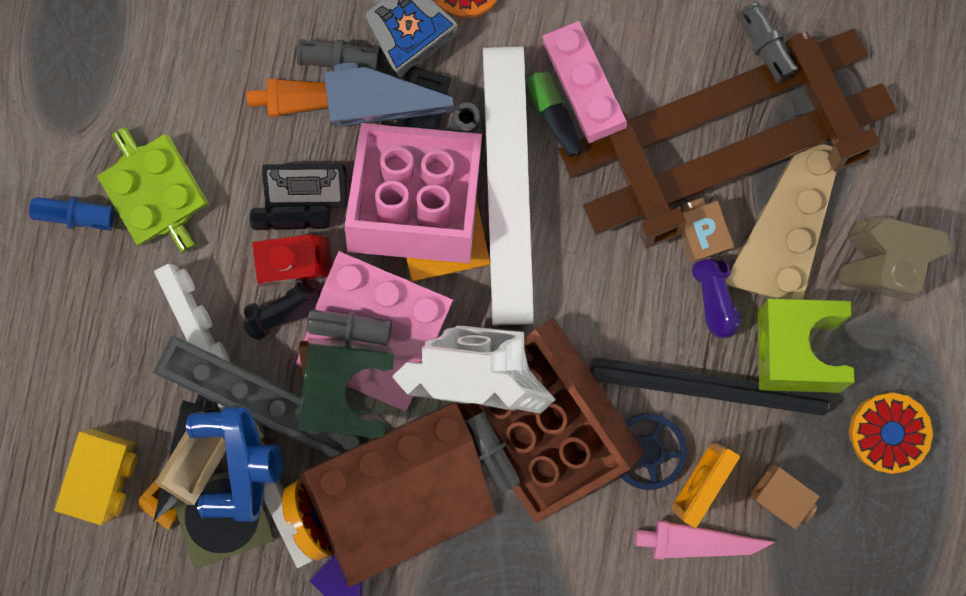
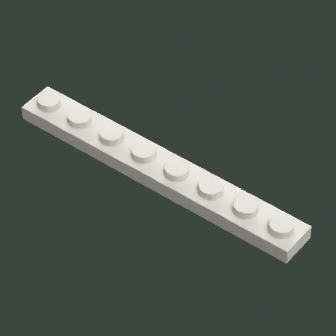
M167 264L154 270L187 341L230 362L220 341L215 343L210 334L209 328L213 327L208 312L203 305L198 307L191 294L195 290V286L188 272L185 269L180 270L177 265ZM218 404L222 412L226 407ZM254 421L260 443L264 445L261 439L266 436L262 424ZM280 478L276 483H265L264 501L296 567L299 568L313 561V559L306 556L295 544L292 535L296 534L297 531L294 524L287 525V522H285L282 509V496L285 487Z

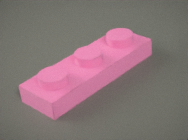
M577 21L543 35V45L588 143L626 129L627 121L580 22Z

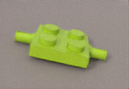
M127 127L114 132L112 137L118 144L123 156L115 165L97 175V178L135 243L143 246L159 235L170 234L181 254L189 251V248H194L196 244L191 239L184 225L193 214L210 204L170 136L163 134L149 144L137 147Z

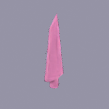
M657 520L655 531L636 530L634 536L635 546L653 547V558L664 560V558L752 555L775 543L773 541L698 527L695 529L692 526L670 523L667 520Z

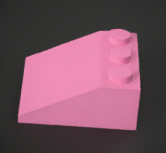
M361 123L345 220L347 252L470 263L482 134Z
M338 251L315 309L349 314L350 311H355L356 316L392 320L388 347L381 344L352 340L351 344H346L345 339H341L346 386L407 412L413 396L407 395L392 376L406 362L418 363V361H422V347L425 346L426 341L439 337L454 300ZM307 331L304 341L339 338L310 334ZM299 354L295 365H298V366L301 367L300 354Z

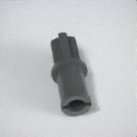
M314 309L308 315L307 330L310 334L345 339L346 344H351L352 340L381 344L388 347L392 320L356 316L355 311H350L349 314Z
M483 411L465 421L479 455V461L483 459L499 490L507 492L518 486L520 479L503 450L506 444L505 442H500L485 412Z

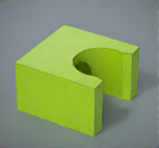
M767 299L757 311L759 390L841 393L855 383L854 368L847 365L831 366L823 363L811 351L809 343L810 330L819 328L833 330L844 323L851 316V301Z

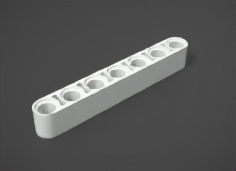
M524 47L483 48L492 325H533Z

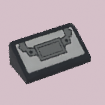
M344 164L262 165L266 208L346 207V167Z

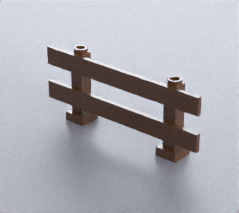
M853 28L817 43L814 36L810 37L808 32H802L791 37L786 42V46L789 50V55L800 70L796 75L789 73L792 78L783 83L776 84L773 75L765 64L632 119H628L626 113H623L627 121L626 129L588 143L586 137L580 139L582 152L575 156L569 157L562 147L558 148L570 179L617 161L628 185L625 188L583 204L595 235L642 217L640 237L645 248L660 244L684 234L686 220L680 207L670 210L669 205L831 140L833 148L828 156V160L834 172L871 158L878 148L880 141L873 128L862 132L861 127L891 116L897 110L883 83L846 98L843 95L833 72L865 60L868 57L855 29ZM803 85L815 108L814 111L657 175L653 174L643 152L645 148Z

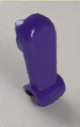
M701 260L693 266L692 273L694 278L701 282L707 327L718 338H730L735 335L738 328L742 325V322H740L742 317L737 308L732 304L725 277L730 275L729 265L724 260Z

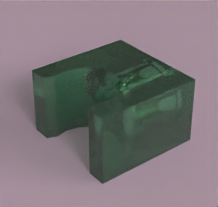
M308 338L298 416L299 430L384 438L386 422L382 413L375 409L362 410L355 408L347 401L345 389L353 375L363 369L376 368L382 371L393 369L395 354L391 347L353 342L346 344L344 341Z

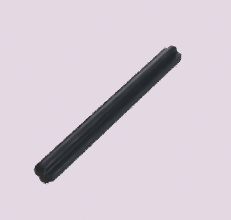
M598 357L593 358L590 372L597 382L821 416L826 415L830 408V395L827 392L759 390V382Z

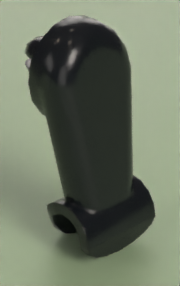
M298 281L294 288L286 292L285 296L260 308L256 303L247 305L244 308V315L247 318L244 320L246 333L250 337L260 340L268 335L271 328L308 317L310 311L316 308L320 293L315 288L310 287L306 281H302L301 284Z

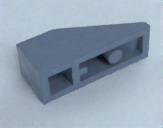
M357 63L337 64L333 66L334 71L324 72L330 122L335 128L454 112L453 97L367 67L358 68Z

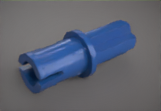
M36 197L31 199L29 217L32 220L67 224L68 229L73 230L77 226L111 231L115 210L113 205L79 202L78 198L72 197L70 201Z

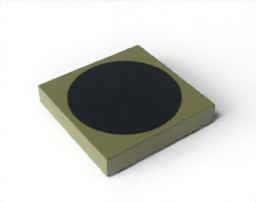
M229 470L212 475L201 495L203 493L232 492ZM179 499L177 504L174 505L194 569L274 541L263 506L256 521L237 522L234 518H201L198 512V500L195 505H187Z

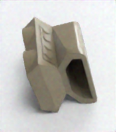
M868 217V221L857 220L854 232L847 238L864 255V258L844 264L840 269L838 281L843 286L905 301H913L922 290L928 263L934 262L953 251L948 241L949 235L943 231L889 218Z

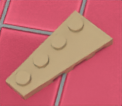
M819 144L790 157L775 185L773 193L757 217V222L747 240L744 241L740 248L738 256L730 269V275L725 277L728 287L773 299L803 300L836 172H834L828 160L833 146Z

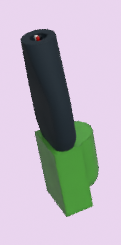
M549 71L532 74L525 82L529 88V97L538 115H544L553 135L569 157L582 152V147L576 128L566 108L562 106L564 101Z

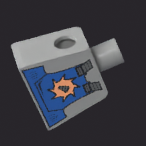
M371 0L375 6L364 15L373 36L398 79L402 78L413 69V66L416 67L458 34L456 22L432 0Z

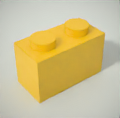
M94 429L79 431L54 511L98 525H103L113 520L114 516L118 517L126 500V494L122 493L125 479L132 476L137 465L138 455L134 454L137 443Z

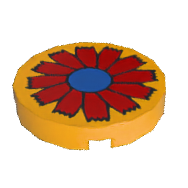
M891 392L875 395L860 403L851 416L848 431L850 442H852L853 449L859 460L876 471L890 474L906 472L920 464L929 452L933 438L931 420L922 405L909 396Z
M301 479L293 482V484L284 489L282 509L287 525L293 523L297 531L296 534L292 535L295 544L306 556L315 561L333 556L334 553Z

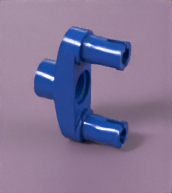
M244 407L225 408L222 412L190 414L186 422V429L190 438L223 437L225 440L232 492L203 493L198 499L200 517L234 518L237 522L256 521L263 506L265 483H276L282 475L283 457L280 448L277 445H261L254 420L250 412Z

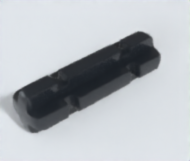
M325 206L311 207V210H307L305 207H273L272 211H269L267 208H252L249 215L250 226L254 230H269V227H273L275 230L307 229V226H311L313 229H326L330 223L329 210Z

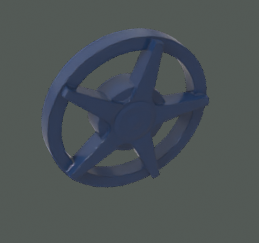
M640 414L626 420V425L629 427L636 422L644 420L658 421L651 435L638 437L632 432L645 451L636 463L648 469L652 483L636 481L626 473L619 476L629 485L639 489L655 490L663 488L672 483L682 472L687 458L686 442L678 427L667 418L656 414ZM664 424L676 435L680 452L665 449L663 443L659 440ZM679 458L674 471L665 479L657 482L656 467L662 463L663 459Z

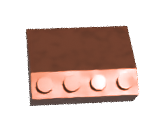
M554 317L524 336V351L529 370L556 399L541 414L518 409L513 411L475 403L470 405L457 403L460 412L466 420L484 411L500 442H505L506 446L503 450L520 479L519 485L513 488V490L535 523L630 470L645 452Z
M457 403L442 406L298 472L348 587H352L496 516L473 439Z

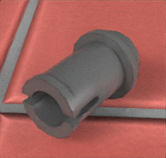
M465 102L459 104L458 109L454 110L451 117V125L455 132L478 134L483 126V118L474 104ZM463 116H471L474 119V123L464 124L460 119Z

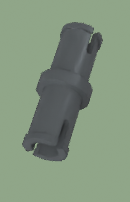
M759 2L745 6L743 9L746 14L743 11H739L736 18L741 22L753 42L751 49L755 55H761L776 84L792 78L789 73L796 75L800 69L783 45L784 37L780 30H774L761 9Z
M299 40L297 46L298 65L330 67L334 71L333 66L337 64L357 63L358 68L367 67L379 72L381 65L380 47L346 45L345 40H335V43Z

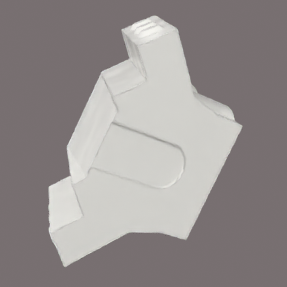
M457 325L454 328L444 330L443 335L437 339L425 342V346L422 347V361H418V363L406 362L392 376L407 395L467 405L475 403L515 411L518 409L541 414L556 400L529 370L524 351V332Z

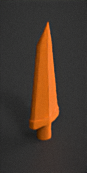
M277 78L267 79V90L247 91L248 107L267 106L268 117H279V115L328 108L326 85L323 82L277 80Z

